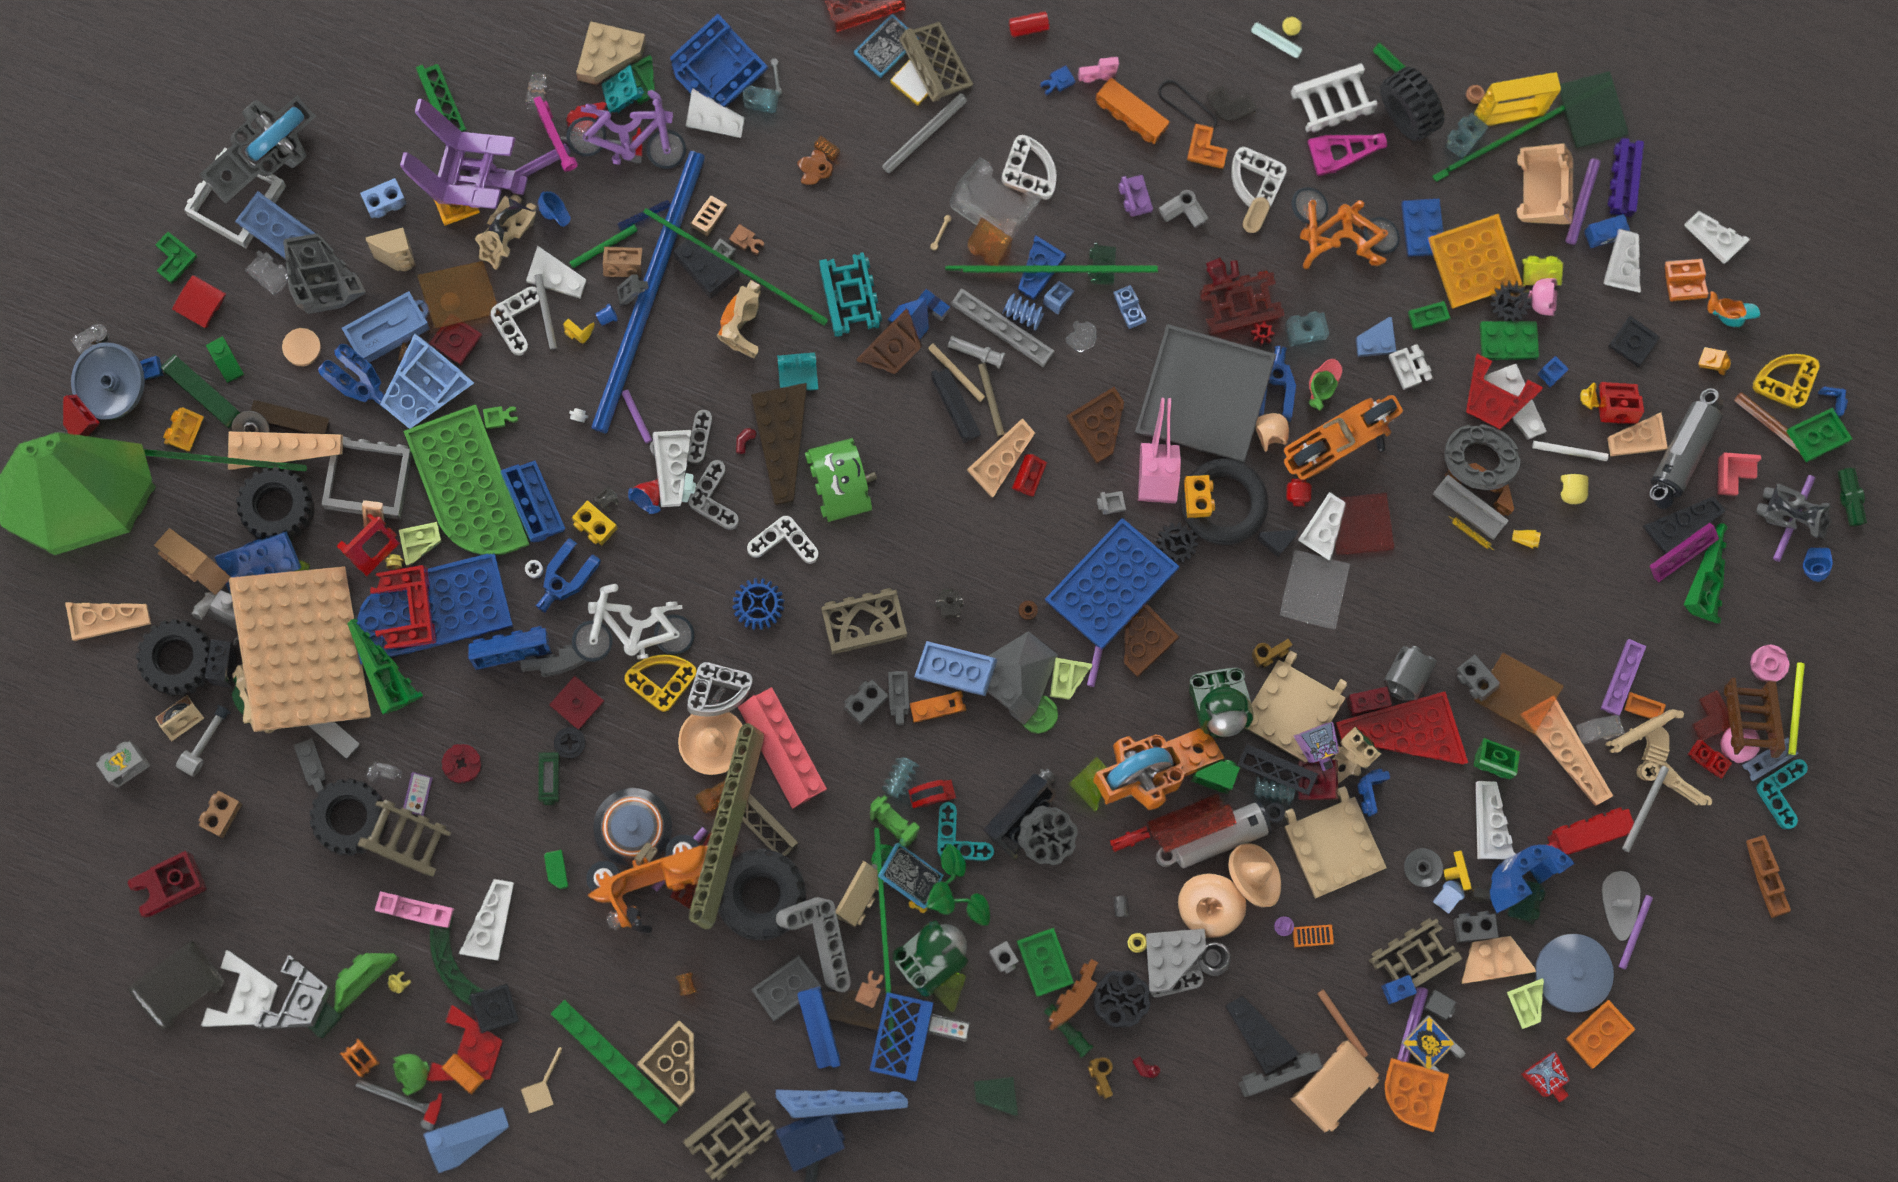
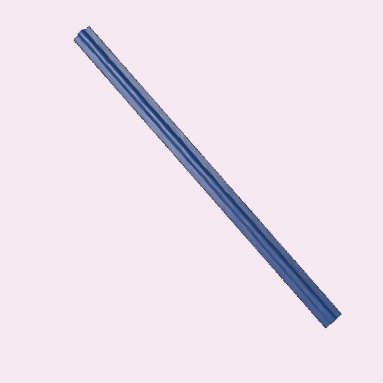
M695 151L689 152L665 219L678 228L682 224L705 159L703 154L696 153ZM664 225L644 281L648 282V289L638 295L592 424V429L602 433L608 432L678 235Z

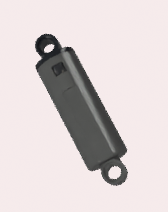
M1706 389L1702 392L1700 401H1694L1690 405L1650 481L1653 486L1650 490V497L1660 509L1669 508L1673 504L1674 497L1682 496L1723 418L1720 411L1724 407V402L1715 389Z

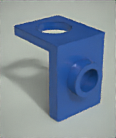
M1831 387L1821 388L1818 394L1836 397L1835 412L1840 418L1848 404V400L1845 399L1846 390Z
M1410 975L1381 986L1388 1004L1417 993Z

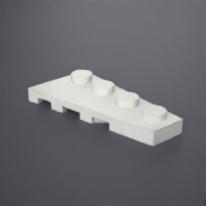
M1516 364L1487 374L1484 377V380L1515 396H1519L1525 386V382ZM1533 400L1513 417L1514 423L1527 439L1546 432Z
M691 430L653 432L661 507L681 505Z
M493 880L459 954L499 961L514 887L513 882Z

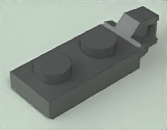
M888 672L889 709L891 715L896 717V726L904 725V715H908L909 710L908 672Z
M311 738L295 744L294 748L309 786L314 785L316 793L321 789L324 791L322 781L326 780V774L314 740Z

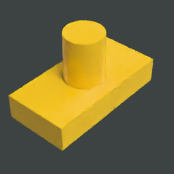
M1454 852L1457 866L1443 870L1446 881L1460 878L1463 890H1471L1472 887L1463 852Z

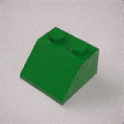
M1483 738L1475 755L1474 766L1480 770L1496 774L1498 777L1510 780L1517 774L1520 751Z
M1225 760V762L1220 761L1196 772L1191 782L1228 794L1234 786L1239 767L1236 766V763Z

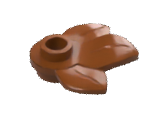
M813 150L811 157H803L797 162L799 168L805 172L801 183L806 185H813L820 179L830 177L833 171L831 163L827 161L826 155L820 150ZM822 167H826L824 171H820Z

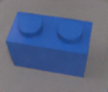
M1623 214L1590 224L1584 233L1591 249L1616 241L1619 229L1630 231Z

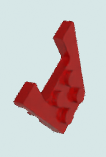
M1477 354L1466 413L1500 430L1539 394L1543 387L1527 380L1520 395L1515 396L1484 380L1492 361Z
M451 1005L446 1023L465 1028L457 1056L484 1080L491 1079L503 1041L490 1031L480 1034L477 1022ZM432 1063L427 1078L428 1081H452L454 1079L442 1069V1065Z

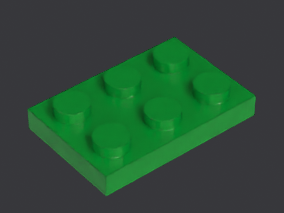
M1537 321L1480 323L1481 356L1489 360L1539 358Z
M1833 408L1807 419L1786 431L1806 463L1852 440V437Z
M1054 928L1016 941L1037 997L1074 984Z

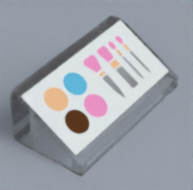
M931 1014L927 1034L966 1042L970 1022Z

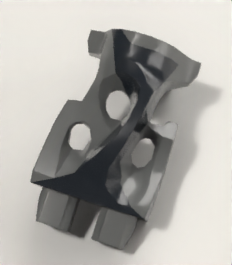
M1776 484L1775 488L1765 487L1763 498L1770 500L1769 505L1760 503L1756 512L1758 515L1765 517L1767 523L1797 529L1796 523L1799 521L1810 528L1812 536L1825 538L1827 529L1832 523L1829 515L1830 503H1822L1821 505L1809 503L1803 494L1781 484ZM1796 497L1797 500L1790 502L1789 498ZM1804 508L1807 509V511H1805V512L1800 511V510H1802V509H1804ZM1789 516L1792 518V521L1788 522L1783 518Z

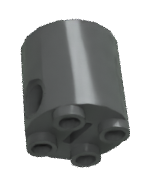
M1403 646L1383 680L1384 684L1390 689V694L1399 700H1416L1433 672L1437 660L1422 654V650L1417 646H1412L1411 648Z

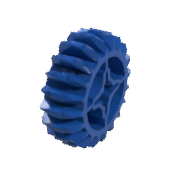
M755 578L754 584L751 585V582L748 580L746 581L748 587L740 585L743 592L738 590L735 592L739 597L733 598V602L738 603L732 606L734 610H738L734 615L735 617L741 616L739 618L740 623L746 620L745 627H748L751 623L752 630L756 629V625H759L760 630H763V624L770 628L769 621L776 624L777 620L774 617H782L781 613L778 612L784 611V607L780 606V604L784 603V599H778L782 596V592L775 593L778 590V586H774L771 589V581L765 585V579H762L761 584H758V580ZM755 590H762L767 593L757 596L751 592ZM747 596L749 598V601L751 602V605L745 612L742 607L744 598ZM772 596L775 605L772 612L770 613L768 608L766 607V603ZM755 601H762V607L756 608ZM755 613H761L766 617L753 618L750 616H753Z

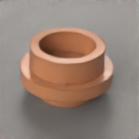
M1478 85L1469 87L1466 92L1468 101L1474 104L1480 103L1485 95L1483 88Z

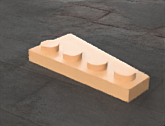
M1023 419L967 469L992 498L1035 434Z

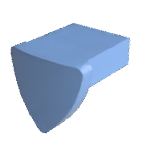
M1447 881L1433 903L1447 913H1450L1458 901L1464 898V890L1458 881Z

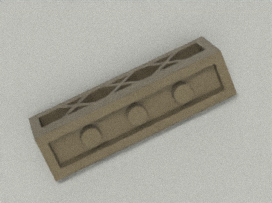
M749 793L746 811H744L746 818L743 816L742 821L772 851L778 852L775 849L776 841H784L789 848L782 854L787 856L798 845V842ZM748 814H758L760 816V825H752L748 821ZM755 827H760V833L756 830ZM762 827L771 828L774 831L773 838H764L762 836Z

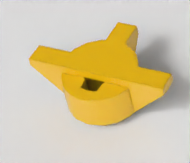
M1592 383L1587 389H1583L1580 394L1581 402L1590 410L1593 409V406L1599 407L1595 383Z

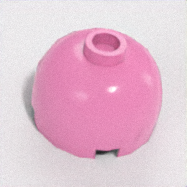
M1556 278L1538 280L1534 284L1533 289L1529 290L1530 294L1528 296L1532 297V301H1530L1532 302V308L1539 314L1555 315L1557 291L1554 290V285L1557 286Z
M1731 728L1725 730L1720 740L1721 751L1724 756L1736 763L1748 762L1760 750V747L1745 746L1738 755H1734V750L1731 746ZM1743 729L1744 738L1760 739L1756 730Z

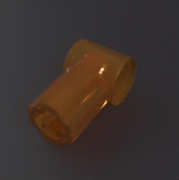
M726 780L711 789L707 788L695 796L704 813H708L719 806Z

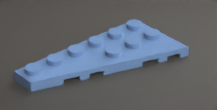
M776 1090V1098L793 1118L907 1108L908 1100L900 1092Z

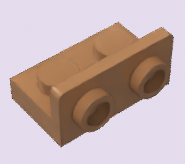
M604 247V276L629 277L631 275H638V278L641 277L642 248Z

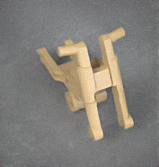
M1668 710L1634 729H1629V732L1606 743V746H1613V749L1609 751L1610 753L1620 752L1624 747L1638 739L1642 740V737L1645 736L1647 745L1641 759L1644 760V763L1638 766L1636 772L1639 779L1653 781L1656 779L1661 767L1665 766L1669 768L1663 784L1687 798L1694 805L1712 804V799L1709 796L1702 794L1685 782L1666 762L1670 751L1669 734L1662 726L1673 718H1682L1684 716L1683 711ZM1646 768H1650L1649 772L1652 773L1650 776H1646L1647 772L1644 771Z

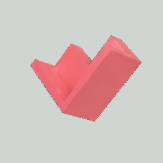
M1723 453L1718 458V495L1737 496L1739 478H1757V462L1761 460V455Z

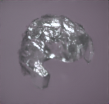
M1075 321L1073 324L1075 331L1066 337V343L1074 347L1076 351L1083 352L1095 344L1097 340L1096 328L1090 322L1079 323V321Z

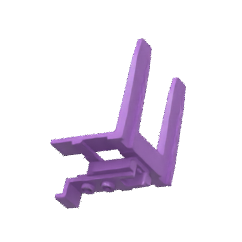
M418 99L415 113L446 144L438 176L420 160L406 152L403 153L400 167L429 196L439 204L497 209L501 191L486 188L508 189L513 194H524L528 180L527 177L520 176L516 171L498 169L492 163L494 155L511 156L515 142L514 137L461 132L430 103L423 99ZM465 152L484 153L483 159L464 158ZM460 170L471 171L470 177L459 176Z

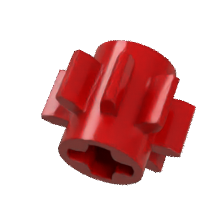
M1265 321L1260 326L1256 323L1254 325L1256 330H1252L1250 333L1255 337L1253 342H1259L1260 346L1264 342L1270 344L1271 339L1269 337H1274L1275 335L1274 332H1271L1272 325H1266Z

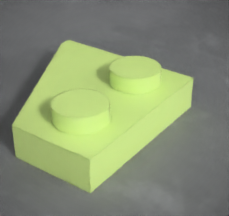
M1055 658L1050 697L1069 700L1083 681L1087 672L1091 669L1092 664Z
M1543 978L1507 992L1522 1029L1541 1022Z

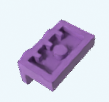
M1143 175L1128 179L1126 176L1122 177L1119 183V190L1121 195L1124 194L1125 196L1124 207L1126 212L1129 211L1131 217L1152 212L1153 208Z

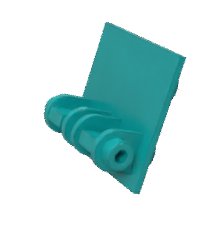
M631 65L602 84L610 113H619L623 108L628 107L629 103L632 104L634 100L641 98L644 93L641 87L637 88Z
M815 353L777 356L780 388L807 383L806 390L818 389Z

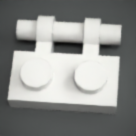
M1418 344L1411 347L1412 354H1409L1408 349L1405 348L1388 356L1403 390L1420 384L1422 382L1420 375H1423L1426 381L1433 378L1430 373L1431 368L1426 364L1424 360L1425 355L1423 350H1420ZM1413 360H1417L1419 369H1416Z

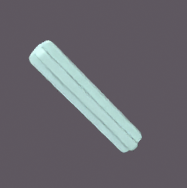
M1258 22L1254 24L1251 30L1254 34L1295 58L1302 51V48Z

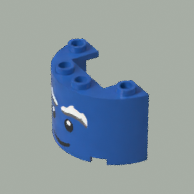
M1534 845L1504 860L1497 866L1491 877L1490 896L1496 912L1498 913L1520 902L1532 893L1522 878V875L1529 870L1540 884L1552 875L1560 874L1572 866L1574 862L1564 852L1549 845Z

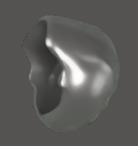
M1218 942L1206 944L1207 950L1198 958L1200 968L1203 972L1212 976L1223 974L1230 966L1231 954L1225 945Z

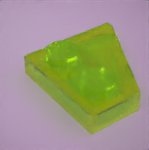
M1095 757L1069 783L1093 811L1097 810L1101 793L1097 785L1094 784L1093 779L1096 772L1107 768L1098 757Z
M954 973L934 991V995L953 1013L966 976Z

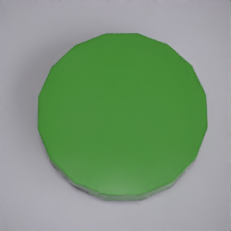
M1042 695L1037 711L1023 725L1024 728L1037 734L1045 733L1052 729L1058 717L1057 706L1053 700Z

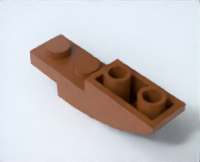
M1091 959L1088 964L1084 963L1079 972L1082 975L1080 981H1075L1071 991L1067 990L1065 994L1061 993L1056 1003L1059 1005L1057 1012L1053 1011L1048 1020L1051 1022L1050 1030L1058 1028L1072 1018L1090 997L1097 985L1096 982L1090 979L1098 962Z

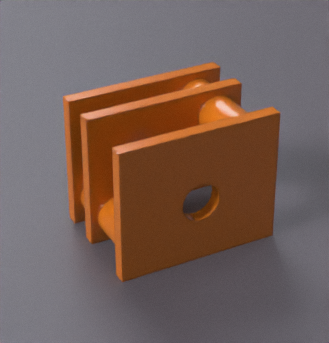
M357 1039V1043L351 1048H346L347 1051L345 1053L342 1052L340 1054L357 1075L363 1078L366 1072L369 1073L370 1069L376 1064L379 1065L380 1062L362 1040ZM361 1048L371 1058L365 1064L356 1054ZM351 1056H353V1058L360 1063V1065L362 1066L361 1068H357V1066L350 1059Z

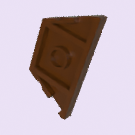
M906 308L856 360L860 363L864 362L873 365L872 367L882 368L887 372L896 374L922 347L909 310Z

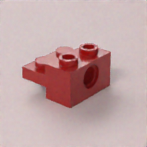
M1601 382L1599 385L1601 422L1638 424L1644 413L1642 396H1639L1638 384Z

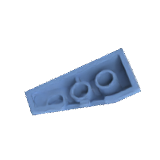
M500 1108L424 1134L438 1173L461 1165L466 1159L506 1130L509 1125L504 1109Z

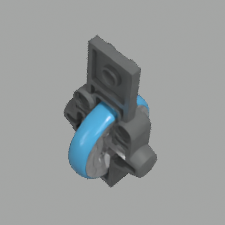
M298 95L279 112L270 109L258 100L253 101L242 111L246 122L232 133L230 137L232 146L199 174L224 203H227L258 174L268 177L283 164L295 168L306 158L307 154L299 141L297 133L309 124L316 115L311 112ZM291 105H294V106H295V107H292L290 110H288V111H287L282 117H280L275 123H273V121H274L278 116H280L286 109H288ZM305 117L306 121L286 138L285 136L288 135L295 127H297L304 120ZM255 118L257 119L254 122L260 129H253L251 126V122ZM262 130L263 133L258 138H256L249 146L245 148L244 151L246 156L250 160L256 162L275 145L284 155L287 156L285 158H280L277 154L278 149L274 148L260 162H258L256 165H252L248 161V159L241 153V149L245 145H247L253 138H255ZM237 134H242L245 141L240 142L237 139ZM263 163L270 164L271 171H266L263 168ZM222 172H229L232 177L231 180H223Z

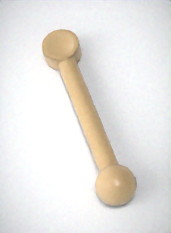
M950 215L944 217L945 221L935 242L931 244L933 251L938 249V242L948 222L951 221Z

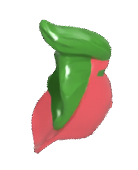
M1336 359L1325 361L1318 369L1313 371L1310 377L1309 388L1312 395L1309 404L1313 408L1322 410L1324 407L1322 401L1329 399L1338 386L1342 375V366Z

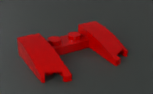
M420 565L376 573L375 576L380 577L377 589L371 587L370 593L379 594L407 590L411 625L375 631L378 638L383 636L388 643L384 648L395 649L436 643L435 627L432 623L428 587H430L428 568Z

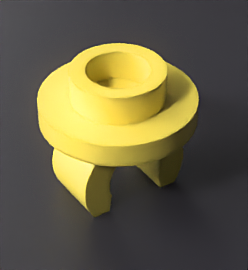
M404 972L398 973L397 976H389L388 986L393 992L401 993L409 985L410 980L406 982L400 980L405 974Z

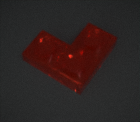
M1718 690L1699 699L1708 717L1692 724L1699 739L1704 741L1729 728L1730 720L1728 708Z

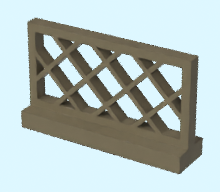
M940 22L915 30L909 28L904 31L899 40L932 102L938 101L943 96L973 86ZM937 29L940 35L939 38L931 35V30ZM917 34L926 37L924 43L917 39ZM928 39L937 43L936 48L927 45ZM940 44L947 48L948 53L938 50ZM924 50L933 52V58L928 57ZM936 55L946 58L944 64L935 60ZM948 60L955 63L957 66L956 70L947 66ZM933 65L942 68L941 74L935 72ZM945 70L954 74L953 80L943 76ZM959 76L963 78L965 84H960L956 82V77ZM944 81L951 84L950 89L945 90L941 82Z

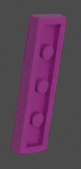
M1711 523L1707 524L1651 564L1649 567L1654 579L1660 582L1719 540L1715 527Z

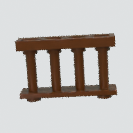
M1731 678L1727 685L1724 686V695L1727 698L1732 735L1731 746L1733 747L1734 755H1738L1745 746L1768 748L1772 758H1779L1786 748L1776 681H1768L1761 689L1737 687L1736 678ZM1738 695L1761 697L1764 706L1739 704ZM1740 712L1763 714L1766 723L1741 721ZM1743 729L1766 731L1768 733V740L1744 738Z

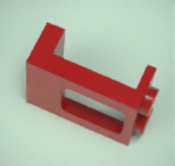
M370 513L367 517L371 522L348 545L343 541L337 545V548L366 576L400 544L395 539L397 535L389 527L387 529L384 527L386 523L379 516L375 518ZM377 530H380L390 541L375 557L370 558L362 549V546Z

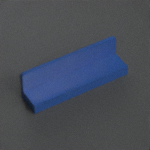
M820 986L798 992V999L817 1067L823 1068L832 1065L833 1068L840 1066L841 1060Z

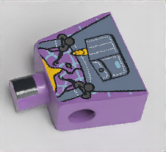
M1333 722L1325 723L1294 735L1296 742L1309 763L1319 761L1322 771L1333 767L1330 756L1339 753Z

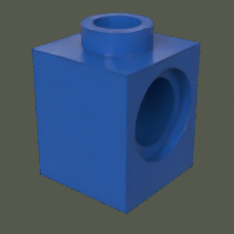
M1555 356L1540 370L1538 375L1552 387L1569 369Z

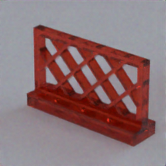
M824 0L836 32L906 9L905 0H878L874 3L868 0H855L862 3L861 7L856 9L850 7L854 0H850L847 5L840 3L839 0ZM836 6L845 9L842 14L835 16L834 9Z

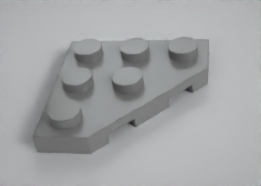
M1205 929L1146 934L1150 993L1171 991L1179 979L1194 965L1193 963L1207 950Z

